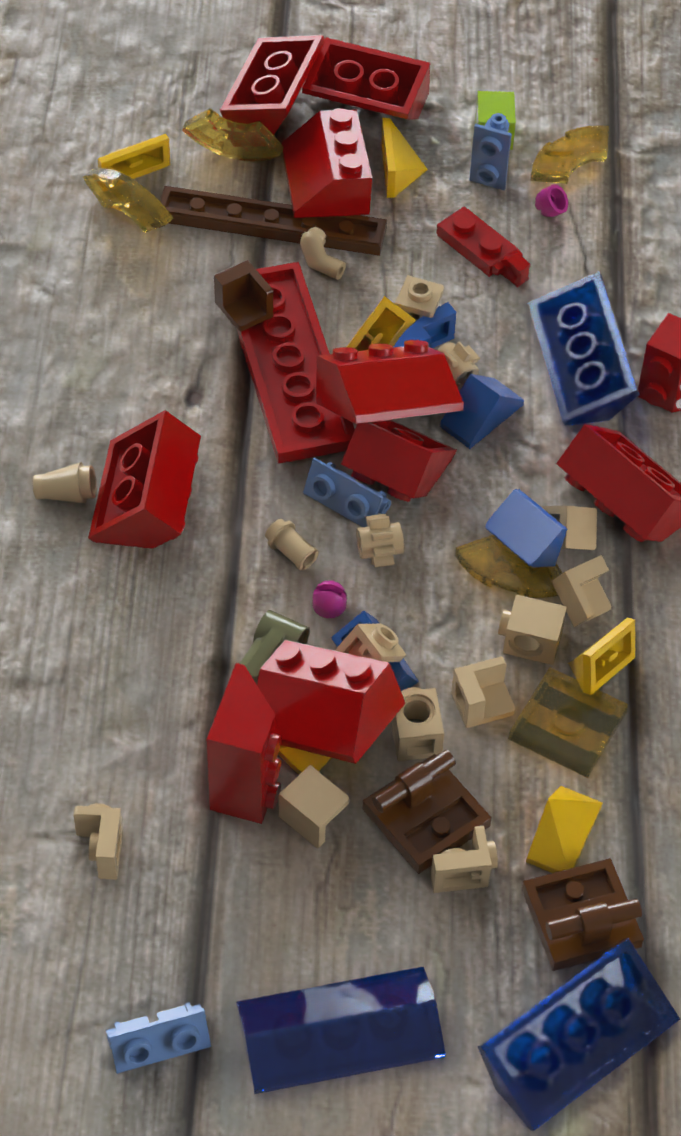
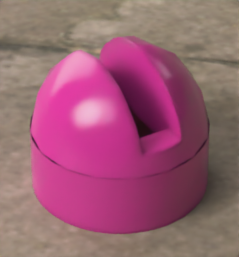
M553 184L542 189L537 194L535 207L537 210H541L543 216L555 217L567 211L568 198L565 191L559 185Z
M328 580L317 585L312 596V606L319 616L336 618L345 611L347 595L340 583Z

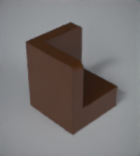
M248 260L214 275L215 303L238 331L242 332L273 317V290Z

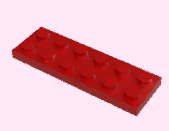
M299 262L256 269L273 290V317L242 332L238 330L237 332L277 462L280 464L344 452L347 450L355 430L353 422L316 404L317 356L330 353Z

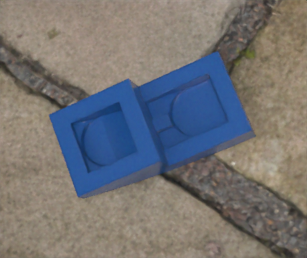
M449 302L437 307L433 317L422 316L401 335L394 347H403L404 342L408 340H422L429 343L428 347L434 348L454 339L457 312Z

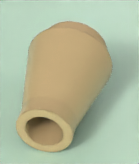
M82 462L45 474L34 475L33 491L37 500L50 499L84 504L87 502V499L96 498L97 481L93 466H84Z

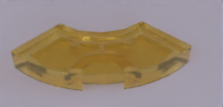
M210 108L187 120L181 129L187 136L204 148L221 156L241 161L273 159L280 156L284 149V146L260 121L250 124L235 123L221 117Z
M595 125L566 131L565 136L554 142L546 143L535 157L530 181L568 184L571 174L578 167L590 162L606 161L609 126Z
M96 168L83 176L84 181L103 208H114L125 213L144 232L163 227L173 219L169 211L149 190L123 173L106 168Z
M494 535L456 547L455 557L459 563L475 579L490 588L494 585L529 598L558 596L552 580L562 574L557 562L553 567H531L507 546L503 545Z

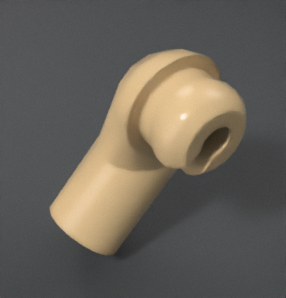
M317 227L310 228L308 232L302 234L300 246L307 265L313 270L339 280L345 271L346 263L326 254L324 248L326 234L322 229Z

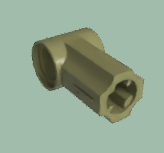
M268 610L261 618L254 634L253 644L240 664L246 666L257 684L260 668L272 656L275 650L285 640L307 644L310 627L277 612Z

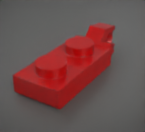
M465 206L437 224V236L488 277L493 274L497 276L501 274L516 287L529 280L528 275L531 264L522 257V252Z

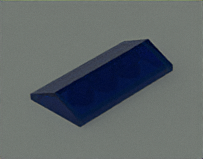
M600 271L528 302L562 422L565 426L609 421L640 395Z
M625 938L479 1045L478 1049L496 1091L531 1131H535L673 1026L680 1018L629 938Z
M424 967L236 1001L254 1094L445 1058L446 1056L436 998Z

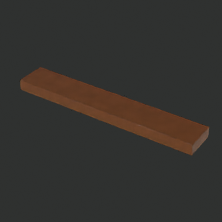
M164 186L156 210V222L299 244L304 232H308L310 228L317 227L326 234L325 248L377 256L381 254L387 229V219L362 215L294 218L292 205L171 186Z

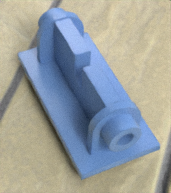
M493 114L487 120L485 126L475 124L469 181L505 191L512 133H508L509 122L503 114Z
M313 458L303 490L304 494L361 527H367L366 516L387 513L391 506V500L387 499V493L384 491L378 492L364 483L357 482L355 478L336 468V465L332 462L326 464L317 458Z
M187 1002L183 1006L158 1012V1021L149 1023L147 1016L123 1023L115 1022V1028L106 1030L109 1047L112 1050L116 1073L211 1047L204 1008H201L200 1004L191 1006L190 1002Z

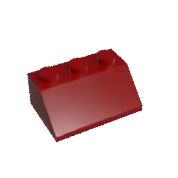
M323 35L257 39L220 108L221 115L235 145L267 144L289 114L325 43Z
M326 37L325 43L305 80L302 93L408 120L419 119L429 95L430 62Z
M338 108L319 111L281 143L294 218L370 215L372 174L357 109L347 110Z
M408 340L404 342L403 347L394 348L389 344L369 345V350L365 351L340 347L333 349V354L317 356L316 404L355 424L463 411L464 402L444 353L428 347L429 343L426 341Z
M164 410L110 440L88 539L95 543L154 549L180 536L185 527V514L188 499L192 493L191 484L194 469L199 458L198 449L201 435Z
M584 424L556 463L567 473L564 477L565 480L576 489L583 492L587 490L596 498L593 502L595 506L611 517L615 515L626 523L623 529L637 541L662 542L680 529L681 482L620 431Z
M285 640L260 668L257 686L275 713V734L281 735V745L354 764L360 760L406 703L390 663Z
M236 663L206 739L210 810L262 824L267 809H275L279 800V793L281 792V783L277 782L281 769V759L277 758L281 745V735L275 734V713L245 665Z

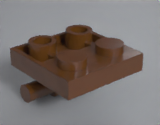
M444 750L438 755L433 754L421 763L417 762L395 776V780L363 800V811L417 874L432 866L434 854H441L448 849L459 848L471 840L475 826H484L485 830L491 826L492 817L449 770L456 765V761L448 750Z
M611 858L523 881L521 890L552 971L642 948L644 938L636 921V918L642 917L641 905L637 898L627 899Z

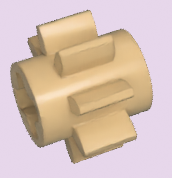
M450 342L437 349V351L444 353L459 391L470 374L479 375V369L475 363L480 360V357L469 345L464 347L461 342L457 344Z
M386 514L366 516L367 527L356 529L360 558H371V564L374 565V568L395 565L393 555L404 553V539L400 523H390L389 516H386Z

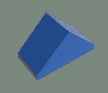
M470 374L459 391L464 402L463 411L446 413L440 422V427L471 449L524 405V399L495 378Z

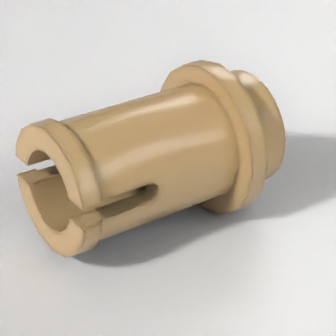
M278 519L267 529L265 537L268 539V546L273 550H280L300 571L309 568L317 559L319 551L295 531V524L293 522Z

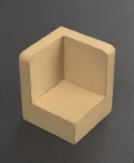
M541 506L568 529L561 549H596L597 508Z
M602 555L569 569L552 580L563 606H567L566 612L574 627L611 610V604L598 580L600 576L609 571Z
M502 656L454 669L451 694L466 728L514 715L515 705L504 683L507 664Z
M309 765L279 793V817L312 845L319 848L325 843L326 825L349 804V796Z

